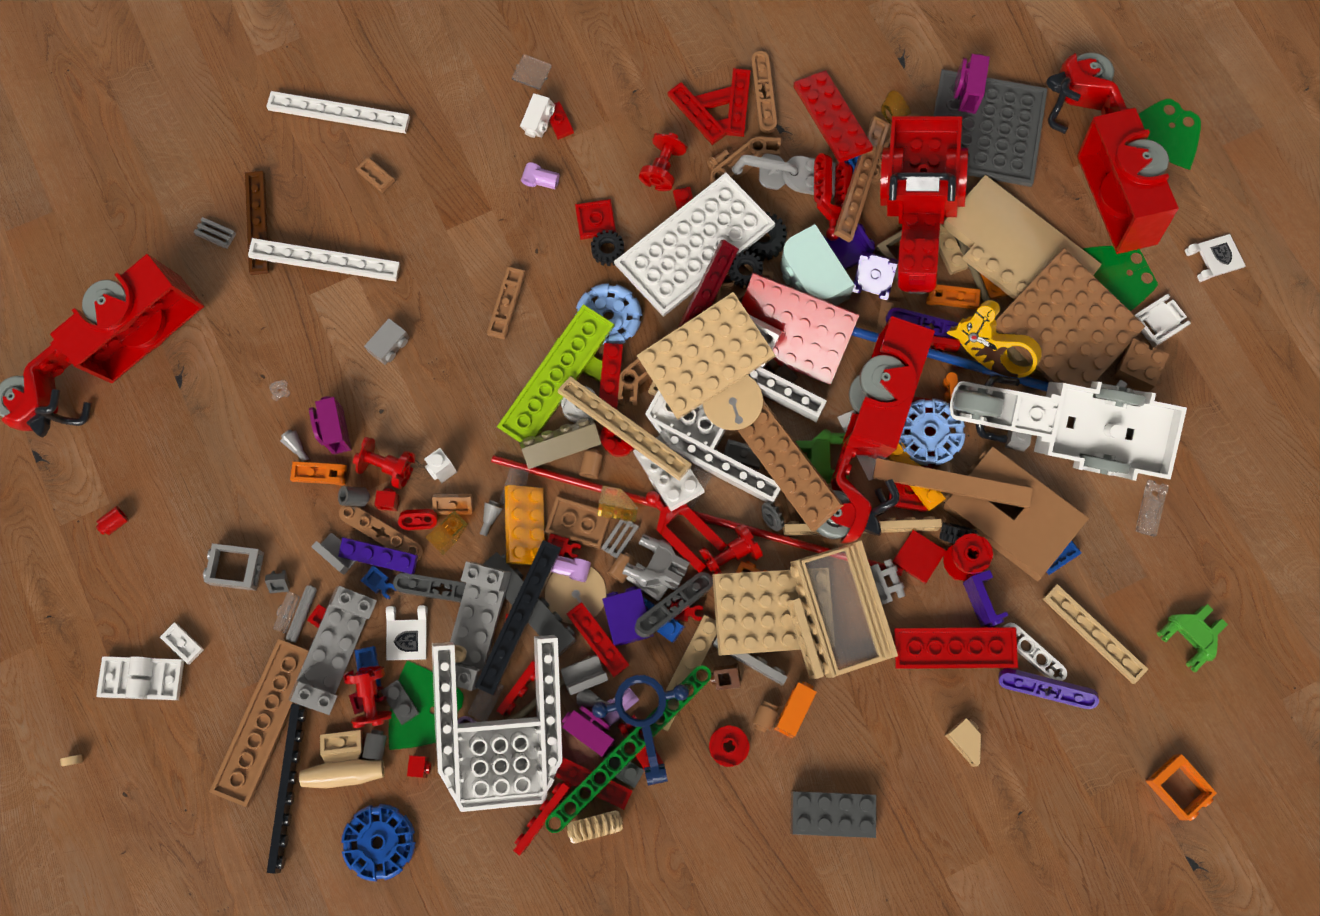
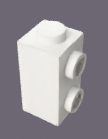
M533 93L520 125L527 136L535 138V136L543 137L544 132L548 128L549 119L554 113L555 104L550 98Z
M441 448L424 459L427 463L425 466L434 480L439 479L441 483L457 473Z

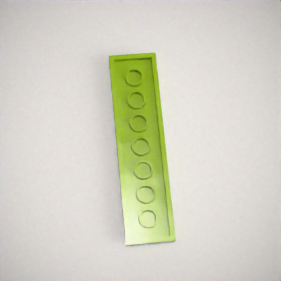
M583 304L497 425V428L518 442H522L523 439L530 436H538L564 398L558 393V389L569 377L577 381L615 325Z

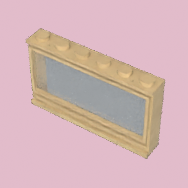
M862 540L790 562V572L797 582V594L802 598V602L805 605V616H807L811 624V635L817 644V655L820 656L824 667L823 674L826 678H833L898 656Z

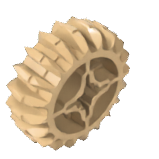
M615 810L570 822L567 825L568 837H570L572 843H578L620 832L623 829L622 817L619 811Z

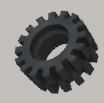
M603 230V234L599 232L597 237H593V242H591L592 255L597 263L601 262L603 266L605 263H607V266L613 263L614 266V261L624 254V241L620 235L618 236L617 232L612 234V230H609L608 233ZM605 243H612L615 246V250L612 253L605 254L601 251V246Z
M746 251V254L740 252L739 256L736 254L729 269L731 281L734 280L736 286L740 284V288H743V285H746L747 288L752 274L745 276L739 272L741 265H750L753 268L752 274L762 275L763 262L760 261V257H755L753 252L752 255H749V251Z
M943 522L939 538L949 543H955L963 535L977 534L978 531L958 524Z

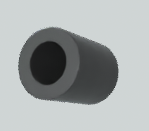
M342 486L338 492V501L342 506H365L370 499V494L365 487Z
M372 729L371 733L366 734L362 758L383 760L387 736L383 735L384 731Z

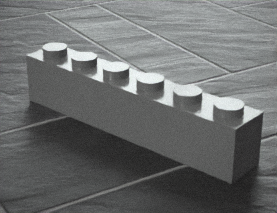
M496 552L483 564L511 572L505 598L513 606L524 582L522 580L524 576L517 568L513 570L509 566L510 563H506V556L504 554L500 556ZM541 597L528 623L539 636L555 635L558 638V657H560L576 642L574 638L576 633L569 626L565 628L561 624L563 619L556 611L552 613L548 609L549 603Z

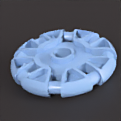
M609 283L592 287L590 292H585L576 306L577 312L584 304L601 316L606 312L614 314L613 318L609 321L615 327L610 332L609 338H606L602 345L604 343L623 344L626 342L625 340L629 337L632 338L636 334L641 324L640 316H642V310L638 299L632 296V292L629 289L618 284L611 286ZM608 293H615V297H608ZM596 296L598 299L594 303L591 299ZM625 300L629 302L627 306H624L623 302ZM627 316H633L632 320H627ZM621 328L625 330L622 334L618 332Z
M932 398V400L920 399L911 403L899 444L903 447V451H906L911 456L910 459L920 465H941L954 458L953 455L961 450L966 435L963 432L965 424L964 421L952 418L949 403ZM925 408H932L933 413H925ZM944 412L949 415L947 419L942 416ZM912 414L917 416L914 421L909 418ZM927 427H933L936 433L933 436H928L924 430ZM949 428H955L956 433H950ZM910 429V435H905L904 430ZM946 442L951 446L948 450L943 447ZM913 444L918 447L916 452L910 448ZM927 451H935V456H928Z

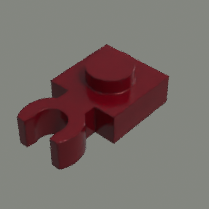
M383 686L377 687L378 692L384 689ZM357 692L349 695L354 714L363 713L362 697H357ZM378 693L374 695L375 702H383L387 699L386 696L379 697Z

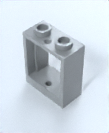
M212 543L211 549L208 550L207 554L208 565L203 572L204 582L213 586L256 591L264 552L259 549ZM221 551L249 555L244 582L215 578Z

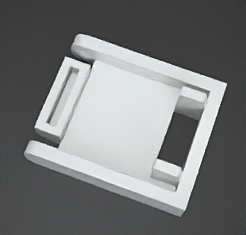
M1169 294L1134 315L1144 325L1143 321H1146L1155 332V335H1153L1146 325L1141 331L1154 348L1191 324L1189 320L1184 324L1180 323L1187 316L1174 300L1167 304L1164 303L1170 298Z

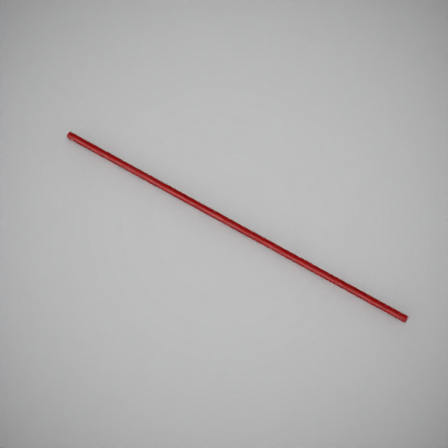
M493 455L491 460L492 463L650 506L646 503L643 496L538 467L528 469L527 464ZM694 511L704 522L733 530L738 525H741L737 522ZM745 525L752 535L816 553L831 550V548ZM845 552L829 555L830 557L848 561ZM868 559L870 566L879 564L881 571L887 569L884 563ZM897 567V575L901 576L903 568Z

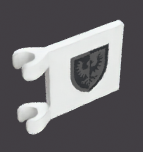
M1230 234L1202 243L1191 244L1184 250L1187 256L1200 252L1208 268L1197 275L1200 282L1246 266Z
M418 606V620H395L396 607H386V660L427 659V606Z

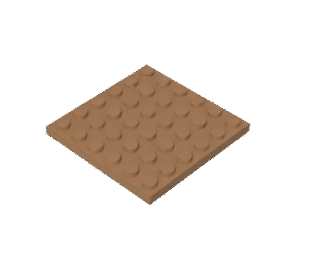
M1065 248L1054 257L996 319V331L998 333L1026 335L1037 341L1042 351V357L1036 369L1049 382L1066 383L1086 388L1091 387L1092 381H1096L1130 344L1131 340L1145 327ZM1013 346L1029 363L1033 364V357L1026 348Z

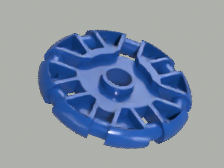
M379 804L376 807L370 805L359 810L353 815L352 821L346 824L342 834L341 843H343L342 856L348 868L350 870L353 869L358 873L357 876L362 879L376 882L378 879H391L404 870V865L407 862L409 863L413 856L416 842L413 841V834L415 832L412 823L406 815L403 816L399 809L391 805ZM373 815H379L380 821L373 822ZM392 819L398 822L395 827L389 824ZM361 823L364 827L359 832L356 827ZM399 835H405V843L399 844ZM377 836L383 839V845L379 849L373 846V839ZM352 841H357V850H352ZM396 853L400 856L397 862L391 859ZM361 858L366 861L364 866L358 863ZM383 863V870L377 871L376 864Z

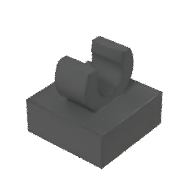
M282 570V573L279 574L272 571L271 574L265 576V583L269 593L290 591V583L285 570Z

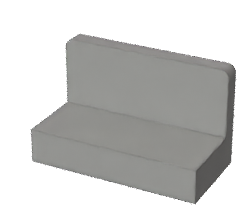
M330 533L321 544L316 541L311 547L343 575L357 562L338 557L341 540L333 533Z
M597 655L560 670L570 695L608 681L607 674L603 671Z

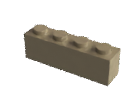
M582 418L577 423L562 425L557 430H547L539 436L527 437L522 442H519L527 467L531 469L601 444L593 419Z

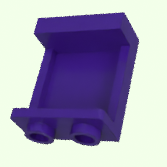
M859 223L853 240L850 242L840 237L835 241H831L823 236L845 271L858 264L862 251L874 253L875 251L873 240L867 237L865 228Z
M990 570L971 576L963 582L980 626L987 625L988 628L1005 622L1003 618L1008 616L1007 612L999 615L995 613L983 585L993 578Z
M630 587L626 589L625 593L621 594L612 592L602 599L613 644L616 647L654 637V634L649 637L643 638L635 632L634 626L637 619L647 612L641 588Z

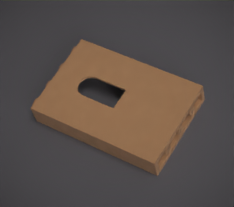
M992 447L989 452L985 450L979 457L981 461L977 466L973 464L967 471L968 476L1033 488L1030 507L1024 508L1016 519L1013 520L988 500L949 493L945 497L943 509L964 526L977 530L978 536L986 538L994 549L1038 582L1089 518Z

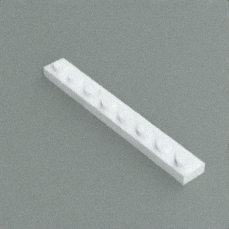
M271 91L266 106L270 111L405 134L410 121L409 114Z
M252 238L248 253L249 258L395 282H397L400 262L254 238Z

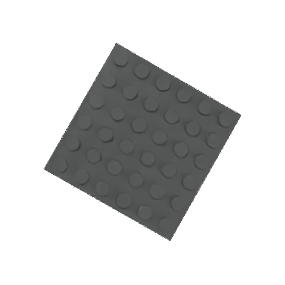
M942 69L933 116H962L961 148H968L967 175L980 178L986 175L992 180L1032 187L1048 88L987 78L984 97L976 114L958 111L960 95H958L957 99L953 98L957 72Z

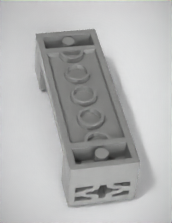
M466 561L461 581L466 582V586L450 640L454 645H460L467 651L466 659L463 662L455 663L457 687L471 691L477 689L475 685L489 656L511 576L509 571L477 562Z
M341 586L335 588L291 691L289 701L330 715L337 698L335 693L365 621L370 618L377 600Z

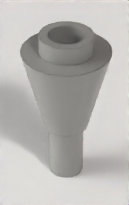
M288 430L281 435L282 439L280 442L297 454L302 462L309 460L303 451L296 430Z
M489 500V503L485 502L484 523L480 531L481 535L487 536L490 526L503 508H500V503Z
M589 688L577 694V704L579 707L581 705L583 707H593L597 702L610 704L601 700Z

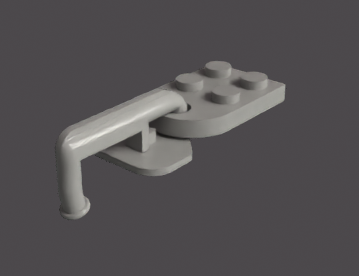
M764 154L762 157L742 155L732 167V172L737 175L742 173L744 165L758 167L759 181L766 188L778 190L787 184L789 188L796 192L814 195V158L794 156L786 163L780 156L773 154ZM832 162V198H833V197L835 196V163H834V162Z

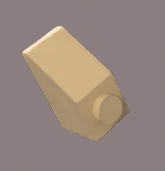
M965 718L945 736L971 766L975 767L980 764L981 734L976 723L971 719Z

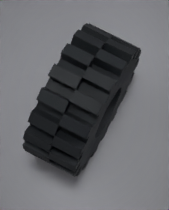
M767 211L766 214L775 222V227L767 232L770 235V240L768 242L756 241L746 249L749 251V255L753 252L755 257L759 256L760 261H764L765 257L771 260L773 255L777 257L785 246L787 236L785 224L782 225L783 220L781 218L777 220L776 214L770 216V212Z

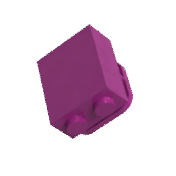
M971 54L968 64L967 58L962 59L956 75L953 93L954 99H957L958 95H960L958 111L976 114L985 93L989 56Z
M331 396L322 397L319 401H315L316 409L310 407L309 414L316 440L321 445H324L333 455L351 451L343 407L335 397Z
M582 705L579 709L583 714L580 715L575 710L572 713L568 712L562 720V723H564L562 728L604 758L615 743L613 738L603 732L604 728L609 731L611 727L600 718L595 717L592 712Z

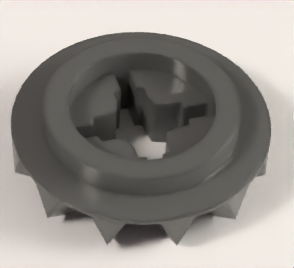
M773 502L764 503L761 509L765 523L771 529L780 531L785 526L784 518L781 515L782 512L779 511L778 507H775Z

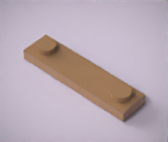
M507 266L487 330L488 336L506 339L526 274L525 270Z

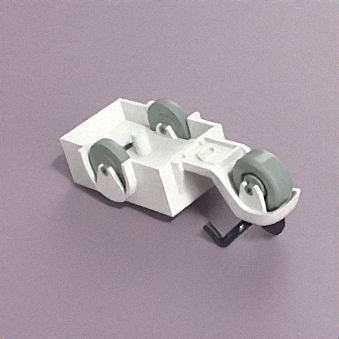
M992 375L987 379L985 385L961 381L954 388L950 402L952 418L976 423V431L983 439L1006 443L1008 439L1007 435L985 431L984 425L1035 435L1037 439L1034 452L1074 460L1073 468L1118 476L1135 481L1138 473L1171 479L1187 408L1154 401L1156 393L1135 391L1130 388L1107 385L1092 381L1091 388L1049 382L1047 394L1044 397L992 387L994 383L1019 386V379L1000 375ZM1069 416L1075 417L1073 429L1066 428ZM1127 428L1134 430L1132 440L1125 439Z

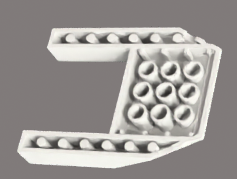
M761 367L748 374L759 385L763 396L817 423L827 400ZM658 390L645 415L670 449L703 470L765 502H775L781 489L774 480L716 451L726 430L716 426L708 419L704 412L703 404L678 420Z
M555 635L534 636L537 717L460 724L457 723L455 645L453 642L432 643L438 773L461 812L543 804L546 800L548 790L554 781V776L562 763L558 638Z

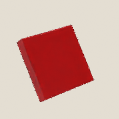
M611 199L575 204L580 240L590 239L594 236L597 237V233L603 234V230L606 233L612 230V234L616 232Z
M913 530L892 562L926 584L945 555L946 550Z

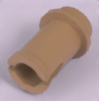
M724 150L715 157L711 156L707 161L709 168L713 170L728 158L727 155L730 153Z

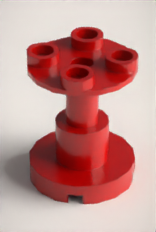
M671 132L668 135L654 134L653 144L661 150L659 158L654 159L652 166L646 165L640 170L639 179L646 186H656L655 190L670 191L672 189L675 179L669 173L671 168L669 160L671 155H684L688 149L687 145L678 139L677 134Z
M365 437L362 441L360 453H356L353 458V464H356V472L362 474L370 463L382 468V473L392 476L391 485L397 489L405 487L414 469L410 466L411 462L415 464V454L404 451L400 458L390 454L386 457L374 453L375 439Z
M744 524L735 527L738 538L728 543V549L715 557H712L705 547L699 550L703 559H707L704 563L710 572L714 571V574H722L719 567L734 558L738 561L749 554L757 561L763 556L760 546L757 542H754V536Z
M974 533L965 534L947 549L943 556L944 568L954 580L966 581L971 576L977 575L989 567L993 559L992 546L983 536L981 537Z
M384 666L359 668V671L355 674L354 670L343 674L344 683L355 684L357 697H362L365 714L351 720L353 728L363 727L367 723H372V726L382 725L385 723L384 720L392 718L391 711H377L374 697L378 693L376 679L386 675Z

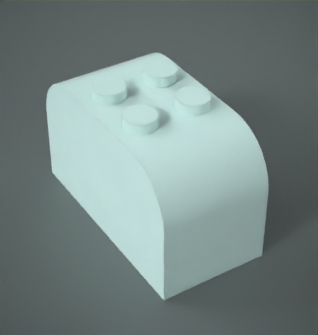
M815 224L787 240L781 259V271L787 285L835 305L850 299L854 283Z

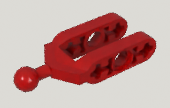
M820 153L814 162V200L819 211L829 220L826 237L831 241H835L839 238L834 235V231L852 179V166L845 162L837 164L835 168L834 205L830 204L832 198V158Z
M650 491L646 494V503L650 506H655L660 511L656 530L699 573L707 566L667 527L680 513L720 552L727 547V544L686 504L670 511L668 506H665L660 501L658 492Z

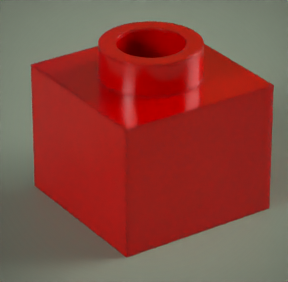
M384 488L383 491L377 490L374 506L378 510L398 511L400 496L393 489Z
M409 755L407 776L427 778V774L431 772L429 757Z

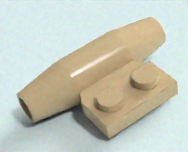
M361 730L320 735V755L325 763L301 770L299 773L300 786L308 788H334L366 783L384 777V762L382 760L359 759L363 752Z

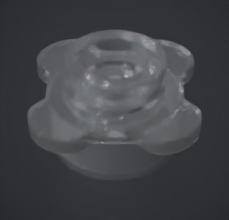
M276 381L269 385L273 400L277 401L279 398L289 397L290 391L287 389V381Z

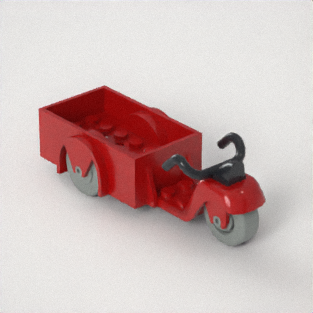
M1074 53L1063 62L1059 74L1050 76L1046 81L1047 86L1052 91L1060 93L1048 118V124L1051 128L1063 134L1067 132L1068 127L1055 121L1064 101L1069 105L1101 111L1100 116L1093 117L1077 158L1116 254L1158 245L1179 209L1167 182L1169 174H1164L1169 164L1168 154L1160 144L1147 140L1150 131L1149 129H1144L1136 108L1129 109L1126 107L1118 86L1112 82L1114 67L1111 61L1098 53H1084L1078 57Z
M149 254L144 255L123 274L118 272L114 274L121 284L113 280H100L92 284L83 296V313L73 308L71 311L74 314L50 333L54 339L50 342L51 345L26 365L23 376H11L0 383V416L3 417L2 422L16 430L34 431L42 438L47 435L51 420L73 426L85 424L89 419L92 403L83 402L80 418H70L57 414L60 390H56L54 379L56 376L61 375L68 366L73 364L74 367L113 383L153 349L160 346L166 338L205 306L180 275Z
M891 316L878 335L871 359L866 362L860 375L851 383L848 393L849 401L854 410L859 414L852 413L841 445L840 456L831 479L832 491L844 506L816 530L822 536L829 539L841 538L840 543L848 544L858 540L863 532L876 536L881 535L880 522L876 517L882 515L887 509L898 503L900 498L899 491L893 479L886 481L885 483L892 497L887 500L882 488L874 490L880 504L872 509L871 503L846 479L852 468L849 462L855 455L885 460L897 449L935 333L934 330Z

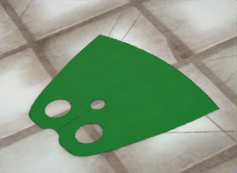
M1172 99L1161 100L1140 112L1138 115L1144 129H1149L1150 131L1147 140L1160 144L1166 150L1170 163L1190 170L1200 137V117L1192 111L1183 110L1180 104ZM1166 105L1173 106L1175 113L1172 115L1166 114L1164 107ZM1191 117L1194 120V125L1191 127L1185 126L1183 119ZM1169 123H1174L1175 127L1171 128Z
M1113 246L1082 248L1102 264L1093 276L1129 311L1136 308L1158 286V282L1140 249L1116 254ZM1133 253L1141 254L1142 262L1139 264L1133 263L1131 255ZM1127 270H1132L1133 275H1127ZM1150 273L1153 276V281L1148 284L1144 283L1141 279L1142 274Z
M407 661L398 680L420 714L404 725H401L393 710L390 709L392 718L389 719V750L413 748L436 743L434 714L430 713V708L434 707L433 672ZM456 687L458 713L462 708L464 695Z

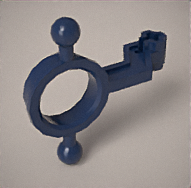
M635 675L626 679L619 686L615 695V703L605 704L604 702H597L592 707V713L597 718H603L608 712L617 711L627 724L642 727L650 764L644 770L647 784L650 786L668 782L665 764H658L650 725L656 723L663 715L666 700L676 698L679 701H683L688 697L689 689L686 685L679 684L673 690L664 692L663 687L654 678L646 675ZM644 683L651 686L657 692L659 705L657 711L651 717L637 720L625 712L623 697L630 686Z

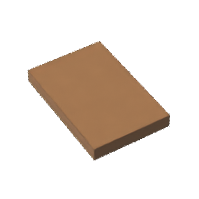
M556 496L545 534H555L568 538L572 542L600 550L612 512Z

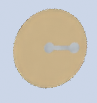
M746 375L703 403V409L708 419L716 426L725 430H740L751 425L760 415L763 406V395L756 381Z
M592 567L589 569L586 582L576 581L569 578V576L553 573L545 588V600L550 605L548 607L552 613L556 611L563 619L562 621L569 624L573 623L566 613L582 602L591 615L596 617L604 606L602 599L606 598L604 580Z

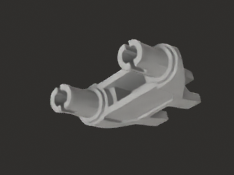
M643 534L639 545L654 551L649 565L643 570L627 563L622 574L637 580L639 585L643 587L663 585L673 590L678 589L682 579L680 575H685L690 562L676 556L668 541L664 539L657 540Z

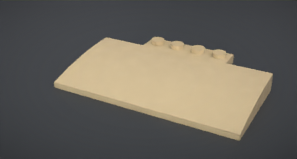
M986 175L966 196L965 207H957V217H948L944 225H942L950 234L970 248L962 259L1014 300L1064 248L1092 275L1102 265Z

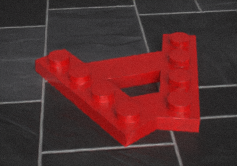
M733 68L731 87L694 96L681 82L668 91L667 96L712 145L726 135L744 137L751 70ZM729 104L728 118L716 121L707 111V109Z

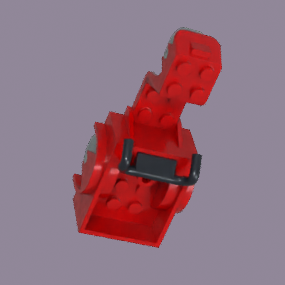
M892 116L890 147H883L880 204L881 206H887V216H899V224H902L898 262V287L901 291L910 294H925L926 292H932L936 288L940 225H944V217H957V207H965L968 148H961L962 116Z

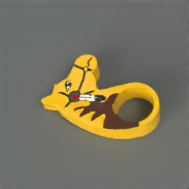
M993 300L984 301L975 315L966 319L963 318L958 326L951 327L947 331L948 335L959 339L966 351L979 363L991 371L1007 377L1022 378L1030 375L1042 357L1041 348L1033 338L1026 335L999 334L996 332L997 323L995 317L1000 311V306ZM1011 346L1026 348L1033 357V364L1026 367L1015 365L1006 356L1008 355L1007 348Z

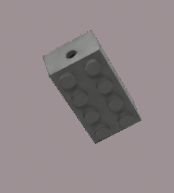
M792 791L790 834L876 838V795Z

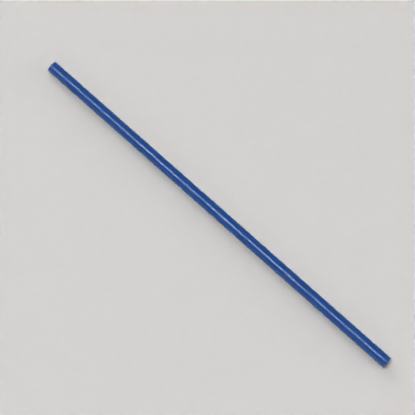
M854 327L851 336L876 342L879 333ZM929 348L928 358L990 376L1000 375L979 362ZM1028 376L1017 378L1022 385L1047 392L1049 382Z

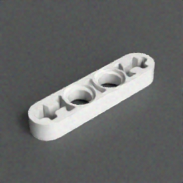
M1007 623L1002 626L1016 627V637L1022 636V638L1017 640V652L1045 677L1059 681L1066 679V668L1018 625ZM1023 640L1030 643L1031 648L1029 651H1024L1021 648ZM1038 654H1043L1046 657L1044 665L1037 663L1036 657ZM1052 662L1053 665L1050 666L1052 669H1047L1046 671L1045 668ZM1059 669V670H1060L1059 675H1060L1061 677H1059V676H1058V677H1054V676H1053V675H1054V671H1053V670Z

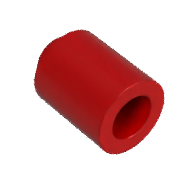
M115 506L96 520L98 524L96 528L102 535L105 533L111 535L127 523L129 519L118 506Z

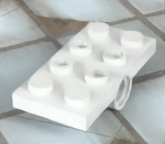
M661 436L656 437V439L668 446ZM633 450L654 489L659 492L670 511L705 493L691 469L679 481L639 451Z
M102 657L96 697L179 700L184 660L147 657Z

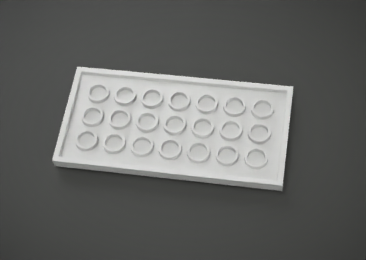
M724 173L617 258L614 264L664 317L696 291L721 240H725L739 249L737 255L739 256L740 252H744L774 228L775 222L727 173Z

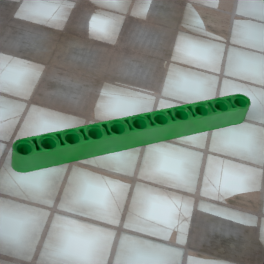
M703 665L696 667L680 683L691 685L694 691L685 700H677L679 707L676 710L669 709L667 704L671 699L666 700V707L663 712L665 721L660 725L655 723L650 725L653 738L708 684L711 679V671L708 667ZM698 671H705L708 678L704 681L698 680L696 677ZM658 706L647 716V718L651 717L657 711ZM637 727L547 817L545 825L548 831L551 833L561 832L646 746L645 740L639 737V731L642 727ZM627 743H633L636 747L635 752L632 754L625 753L624 746ZM614 757L619 758L621 761V765L617 769H612L609 764L610 760ZM598 772H603L606 775V781L603 784H598L595 781V775ZM583 787H588L591 790V796L588 799H583L580 796V790ZM568 802H573L576 805V811L573 814H568L565 811V806ZM554 817H558L561 821V826L558 829H553L550 826V821Z

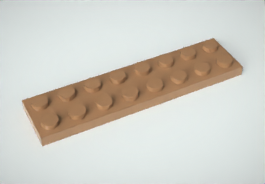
M763 400L762 410L758 418L751 425L738 430V432L810 530L815 532L844 505Z
M280 639L277 640L209 791L210 793L244 807H249L290 715L291 704H294V702L288 699L309 650Z

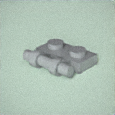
M891 559L884 561L887 568L881 571L879 564L870 566L882 605L893 601L890 594L896 591L898 598L906 596L903 589L905 586L903 582H900L897 575L898 569L896 565H893ZM884 576H890L893 586L887 587Z

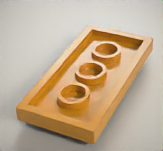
M515 485L505 486L506 563L532 565L542 541H545L543 488Z

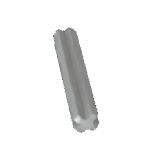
M307 585L305 587L286 635L287 641L296 643L317 591L313 586Z

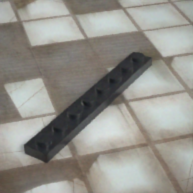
M544 540L542 541L475 688L493 696L495 695L562 550L560 547Z
M291 704L267 873L272 874L281 873V869L285 866V856H283L284 848L288 844L287 826H290L292 818L291 813H289L290 805H293L295 794L292 791L298 777L296 764L299 763L301 752L298 750L299 743L302 742L304 736L302 723L305 722L307 715L305 706L299 704Z

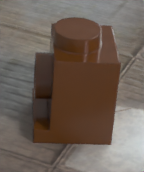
M738 663L714 667L713 672H711L712 685L715 684L716 690L740 688L741 677ZM728 673L730 677L723 678L722 674Z

